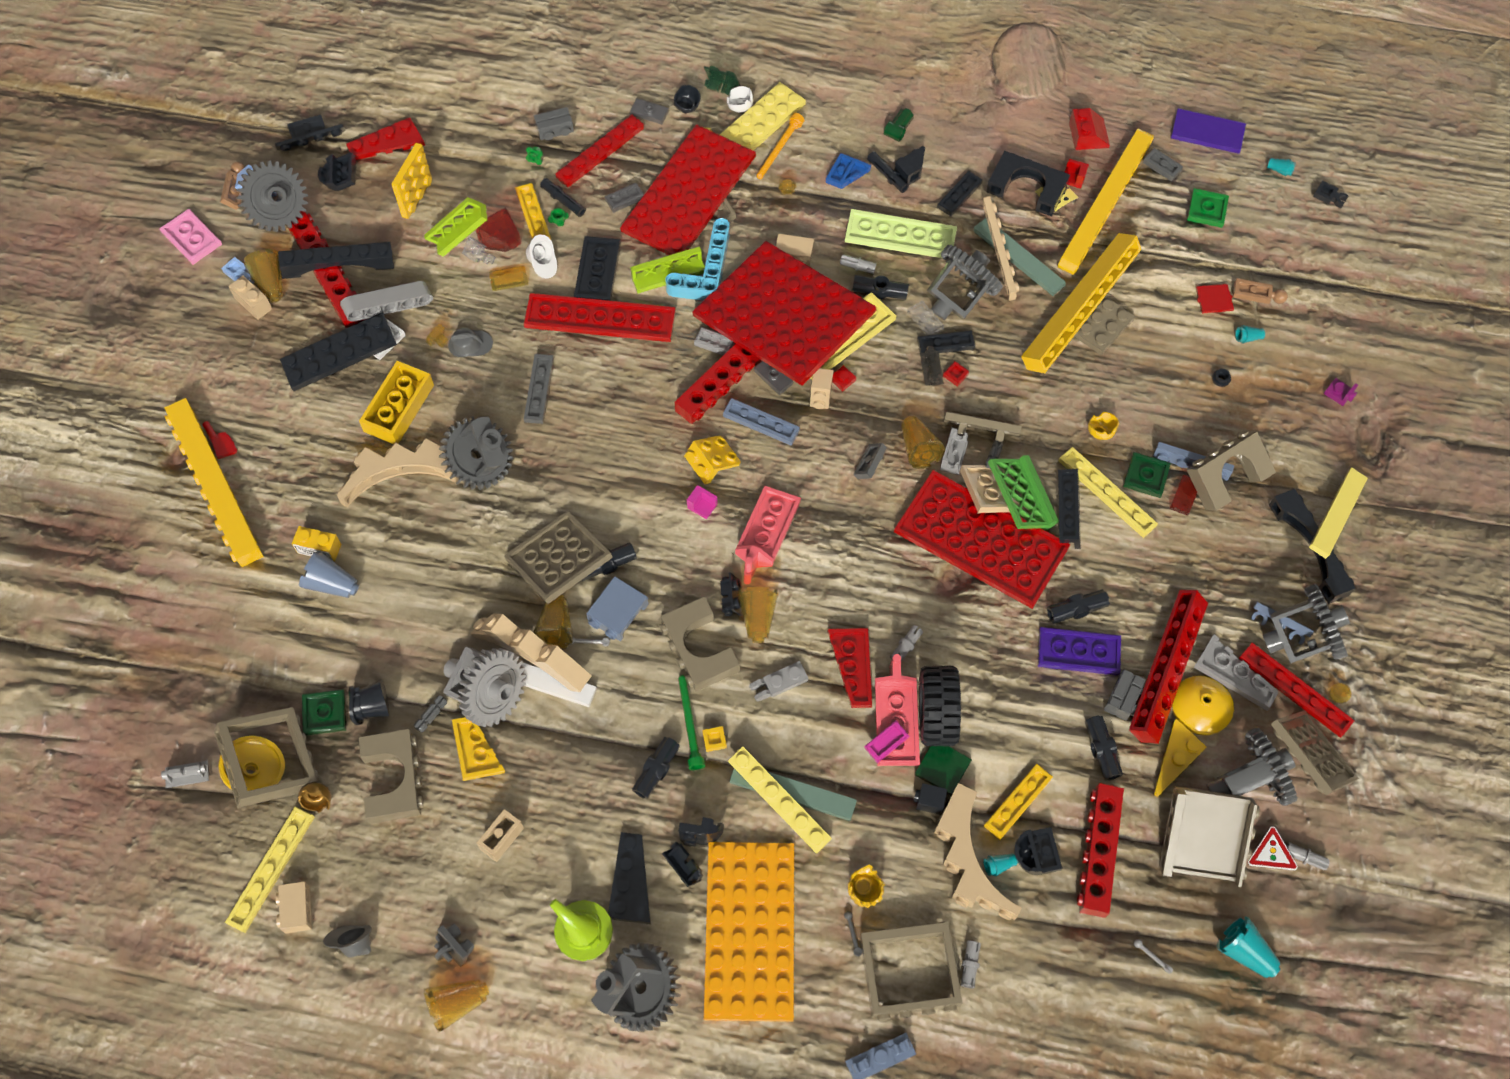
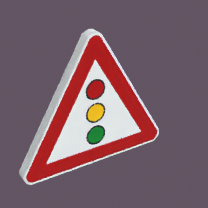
M1275 827L1269 829L1248 861L1250 866L1294 871L1298 868Z

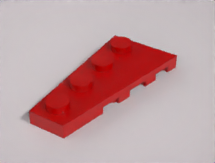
M409 117L351 141L346 146L349 152L356 156V160L377 156V153L384 152L388 154L393 153V150L411 149L410 146H414L415 143L425 146V143Z
M868 628L828 629V636L851 708H872Z

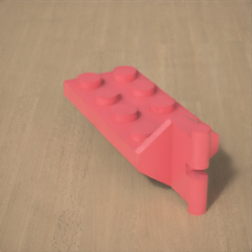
M764 486L735 549V554L745 561L743 579L745 584L751 583L756 568L773 566L800 505V497Z
M895 654L889 665L890 676L875 678L876 736L897 720L910 737L882 759L877 766H919L917 678L901 675V656Z

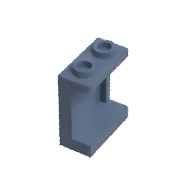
M614 577L586 613L588 623L594 629L598 630L600 628L610 639L615 640L616 638L621 641L623 633L641 609L645 610L649 605L648 597Z

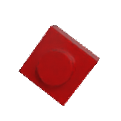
M843 365L833 373L832 383L843 392L856 381L857 377Z

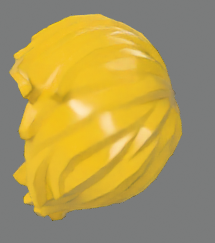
M870 864L856 870L850 876L848 883L850 899L855 904L867 908L881 902L885 890V882L877 875L878 872L872 869L873 866Z

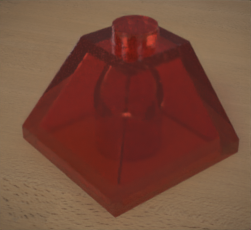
M506 208L487 217V220L476 229L481 249L507 252L521 244L519 232Z

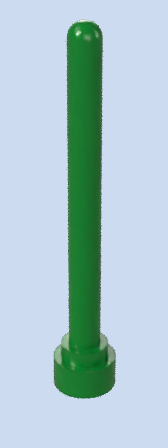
M680 675L678 681L691 753L688 759L689 770H700L705 767V760L698 750L687 681L684 675Z

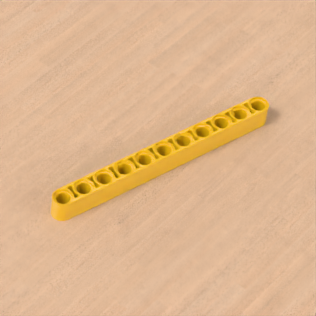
M1139 128L1136 130L1065 250L1057 268L1075 275L1154 138L1153 134Z

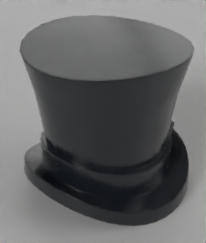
M382 680L361 689L360 687L354 688L353 685L349 686V714L351 721L355 725L363 724L364 719L369 717H390L387 692Z

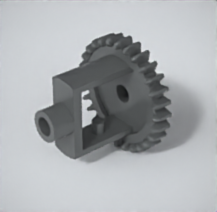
M267 161L266 165L264 162H259V167L253 164V170L250 168L246 169L248 175L242 174L241 177L244 180L238 181L242 188L236 189L237 192L241 193L236 199L242 200L238 207H244L241 214L248 213L246 220L253 219L251 224L253 226L259 223L258 229H263L265 226L266 231H271L272 228L274 232H278V228L281 231H285V225L288 228H292L291 222L294 224L298 223L296 217L303 218L300 211L306 212L302 204H308L307 201L303 200L308 194L302 193L306 186H300L303 179L296 180L299 174H292V167L286 170L285 163L280 167L278 161H274L273 165L271 161ZM273 191L277 194L276 201L271 196Z
M951 244L946 245L941 252V257L943 260H946L947 264L927 289L937 299L930 310L943 320H946L951 312L965 319L985 292L992 296L997 295L1003 288V285L994 274L990 273V270L985 268L989 264L990 259L978 250H975L969 256L966 252ZM954 266H956L954 271H961L960 276L966 275L965 280L970 278L972 280L971 284L977 283L976 288L978 289L976 292L972 289L967 292L966 295L971 299L963 309L937 289Z
M471 417L469 422L467 418H463L461 422L456 421L454 423L455 426L451 425L448 428L449 431L443 434L446 438H442L440 441L444 445H441L439 450L444 453H441L439 458L445 459L441 466L448 465L444 472H452L450 479L457 477V485L463 481V488L470 484L471 490H474L476 485L479 490H482L484 485L487 489L490 488L491 483L494 486L497 485L498 480L502 481L504 479L503 475L509 473L506 468L512 466L511 463L507 462L513 459V456L508 455L513 452V449L507 448L511 441H504L508 435L500 434L503 430L502 428L495 430L496 423L492 425L489 417H479L478 419ZM471 452L477 455V459L472 457Z
M1317 584L1310 585L1304 589L1308 597L1306 601L1270 614L1276 630L1263 634L1270 654L1284 649L1290 663L1329 649L1336 660L1348 656L1338 628L1350 624L1343 605L1329 609ZM1313 607L1314 610L1312 612H1317L1315 619L1321 620L1319 622L1321 624L1318 626L1324 627L1322 634H1327L1326 642L1317 645L1315 639L1307 641L1309 648L1293 653L1279 619Z
M1257 727L1245 734L1246 744L1249 745L1247 749H1253L1250 755H1255L1256 759L1217 777V780L1207 784L1210 792L1241 796L1265 784H1271L1272 787L1269 791H1276L1273 796L1277 797L1276 800L1281 805L1287 806L1298 799L1297 793L1294 790L1295 787L1291 783L1292 780L1288 776V771L1296 767L1292 756L1286 748L1276 752L1275 747L1272 746L1266 734L1264 735L1263 731Z
M648 943L631 944L629 948L622 949L623 954H615L618 960L610 961V964L613 966L612 969L607 968L605 969L606 971L598 975L596 979L597 992L591 1000L599 1011L609 1014L610 1017H616L614 1022L621 1024L622 1028H628L629 1031L637 1032L652 1031L653 1027H661L660 1021H668L666 1014L673 1015L670 1006H678L673 999L674 997L681 996V994L675 991V989L682 987L681 984L675 983L681 975L674 974L678 966L671 965L674 958L667 957L668 952L661 951V947Z

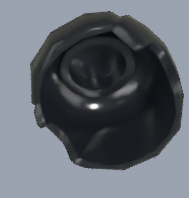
M692 85L680 86L674 95V106L680 112L686 114L694 112L700 104V92Z

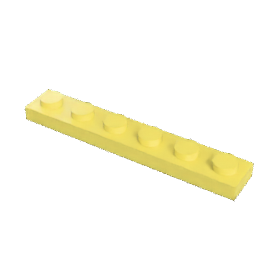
M744 747L728 760L734 769L816 854L832 840Z

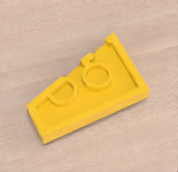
M466 717L452 719L462 780L466 781L505 773L502 764L499 763L496 754L490 748L480 727L467 720Z

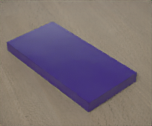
M1178 108L1171 139L1240 154L1246 123Z
M1040 627L1038 667L1119 676L1121 673V635Z

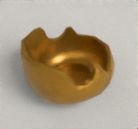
M310 783L299 791L298 802L302 808L320 813L324 808L330 809L332 795L328 787L322 783Z

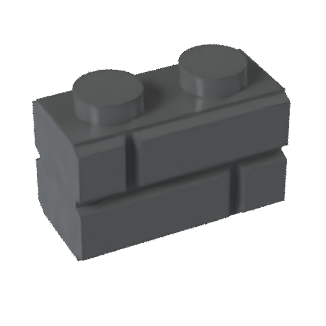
M567 107L534 115L540 141L551 140L553 137L560 135L567 136L574 132L573 122Z
M1122 670L1104 710L1123 720H1127L1130 715L1134 716L1137 708L1135 703L1141 697L1146 680L1127 670Z

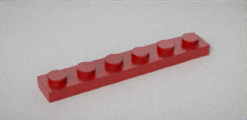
M630 115L555 173L556 178L569 188L644 129V124L635 116Z
M1251 643L1240 656V661L1244 660L1251 670L1259 674L1340 738L1354 723L1355 720L1254 643Z

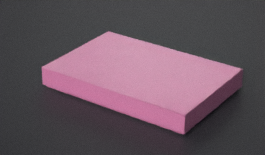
M190 209L160 228L161 233L192 265L222 245L221 241Z

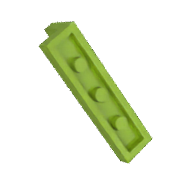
M467 197L424 235L425 240L437 244V254L444 257L487 220L486 205ZM468 205H471V206L474 207V208H470V209H465ZM464 215L462 218H454L455 216ZM452 224H453V226H451V227L443 228L445 225H452ZM436 234H442L439 238L433 236Z
M699 246L630 268L633 284L637 294L665 286L666 276L670 273L699 276L704 274L705 266Z

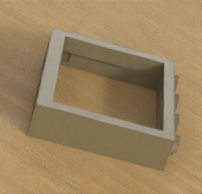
M293 707L217 722L214 733L237 808L299 794V791L304 786L319 780L317 770H313L312 754L310 751H307L305 745L306 736L299 727V715L295 714ZM286 721L305 778L247 791L230 733Z
M948 922L861 933L860 943L872 1018L877 1017L878 1020H889L892 1015H900V1018L912 1017L915 1012H922V1015L934 1014L935 1010L944 1009V1012H951L957 1010V1007L962 1005ZM943 936L953 997L879 1007L870 945Z

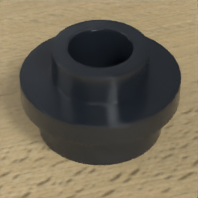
M1226 369L1216 370L1212 375V381L1219 387L1228 386L1231 382V374Z

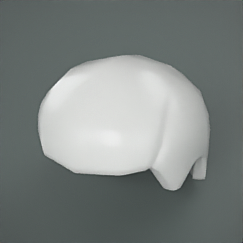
M746 86L733 88L730 91V97H727L728 107L738 113L747 111L753 104L751 89Z

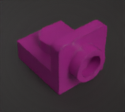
M1335 378L1324 394L1344 406L1347 401L1352 402L1358 394L1355 390L1359 385L1355 383L1351 388Z

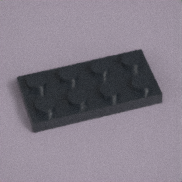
M584 236L574 297L611 301L621 245L620 239Z

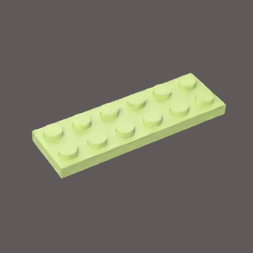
M851 209L845 242L942 258L941 252L946 245L951 244L954 246L957 226Z

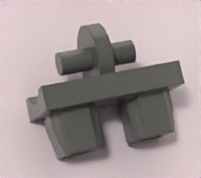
M452 924L447 928L442 925L437 929L438 934L435 937L438 941L434 945L438 950L435 958L437 961L445 958L448 963L454 960L462 967L466 964L467 957L473 952L474 945L468 939L461 944L455 940L461 935V931L456 924Z

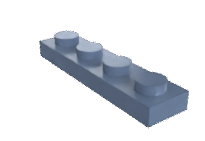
M732 398L723 412V417L791 446L800 431L799 426Z
M1162 442L1158 443L1153 454L1154 458L1176 464L1181 468H1189L1193 466L1192 463L1206 457ZM1224 464L1222 480L1228 481L1233 472L1234 465Z

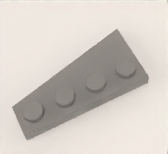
M1214 634L1194 668L1268 711L1278 691L1259 674L1251 671L1249 665L1244 660L1240 661L1233 654L1234 651L1219 642V638Z

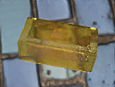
M524 265L489 272L493 291L528 285Z

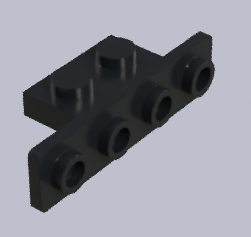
M320 114L287 124L292 138L275 143L277 151L285 152L291 150V147L296 145L299 147L308 145V142L313 140L319 142L325 140L327 136H340L345 131L343 124L326 128Z

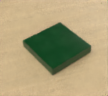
M1133 452L1123 487L1161 498L1171 463Z
M344 689L302 694V729L305 736L346 731Z
M931 746L916 770L915 776L932 786L947 789L946 794L952 796L972 759L949 746Z

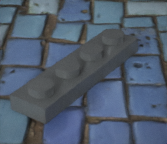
M534 355L524 423H544L554 362L553 355Z

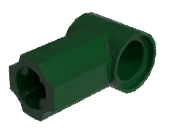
M908 108L901 109L893 121L890 120L887 123L884 135L900 142L905 135L907 127L914 118L911 110Z

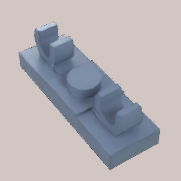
M1256 601L1253 607L1258 611L1252 614L1251 619L1255 620L1257 615H1262L1263 621L1261 624L1265 625L1268 620L1267 616L1270 617V614L1277 611ZM1289 617L1279 619L1283 629L1287 626L1294 630L1289 633L1288 638L1290 640L1295 634L1300 635L1301 639L1298 642L1300 645L1305 641L1304 635L1311 637L1314 632L1312 629Z
M907 1033L846 1060L845 1063L852 1079H866L915 1056L916 1052Z

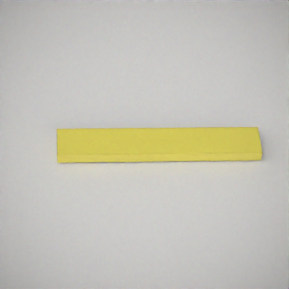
M1071 447L1059 458L1058 461L1066 469H1078L1079 480L1140 536L1146 537L1157 527L1158 523L1074 447Z
M1352 467L1346 473L1309 546L1310 549L1324 558L1330 555L1368 479Z
M296 806L294 807L226 919V924L244 933L247 932L314 820V815Z

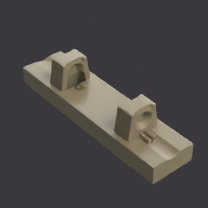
M946 412L944 418L945 423L959 425L957 435L963 436L966 432V427L996 432L995 441L1003 442L1004 434L1019 436L1022 426L949 412Z

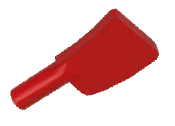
M209 421L202 424L215 449L217 459L237 453L233 440L226 432L216 434Z

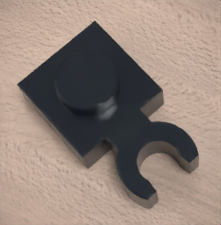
M1325 181L1321 182L1313 195L1314 198L1330 204L1332 201L1339 208L1343 207L1349 196L1345 193H1338L1339 188Z

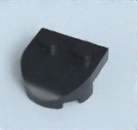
M352 152L338 158L332 154L326 158V164L323 167H319V180L331 190L340 191L356 184V156Z
M706 817L702 818L701 825L680 822L678 830L680 842L689 847H695L696 844L708 845L709 842H715L721 837L724 831V824L718 823L715 825L713 819Z
M1051 827L1031 831V829L1027 830L1017 839L1014 854L1018 864L1024 871L1032 875L1062 871L1063 868Z

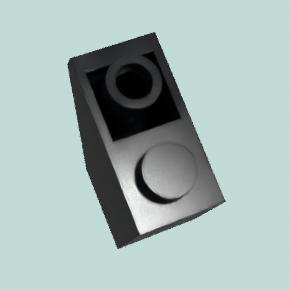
M924 146L912 150L908 155L900 157L895 162L894 171H898L900 177L909 185L921 179L925 153Z

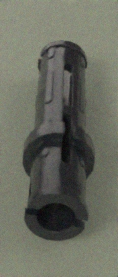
M873 151L868 155L867 160L887 178L889 184H893L900 193L908 190L909 184L900 177L898 171H894L876 152Z
M544 178L541 181L540 187L547 191L553 199L560 201L578 217H582L585 214L586 208L565 193L562 187L555 185L548 178Z

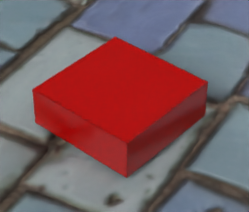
M954 361L943 373V377L958 387L969 375L970 371Z

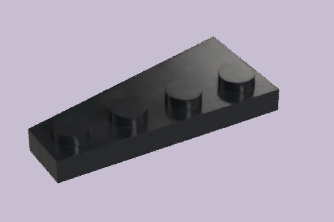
M621 832L608 914L611 920L651 925L643 837L641 834Z

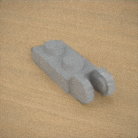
M800 661L763 677V679L752 682L749 688L753 691L766 686L767 690L759 692L754 697L756 701H762L807 682L809 678Z

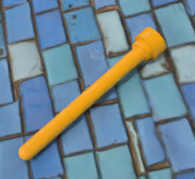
M793 113L790 117L789 127L756 175L758 179L764 177L794 130L800 128L804 123L805 119L801 114Z

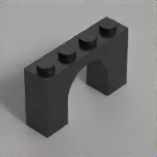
M1004 150L988 181L986 192L1003 198L1009 185L1018 178H1031L1037 181L1043 188L1037 202L1036 211L1052 217L1068 186L1070 174Z

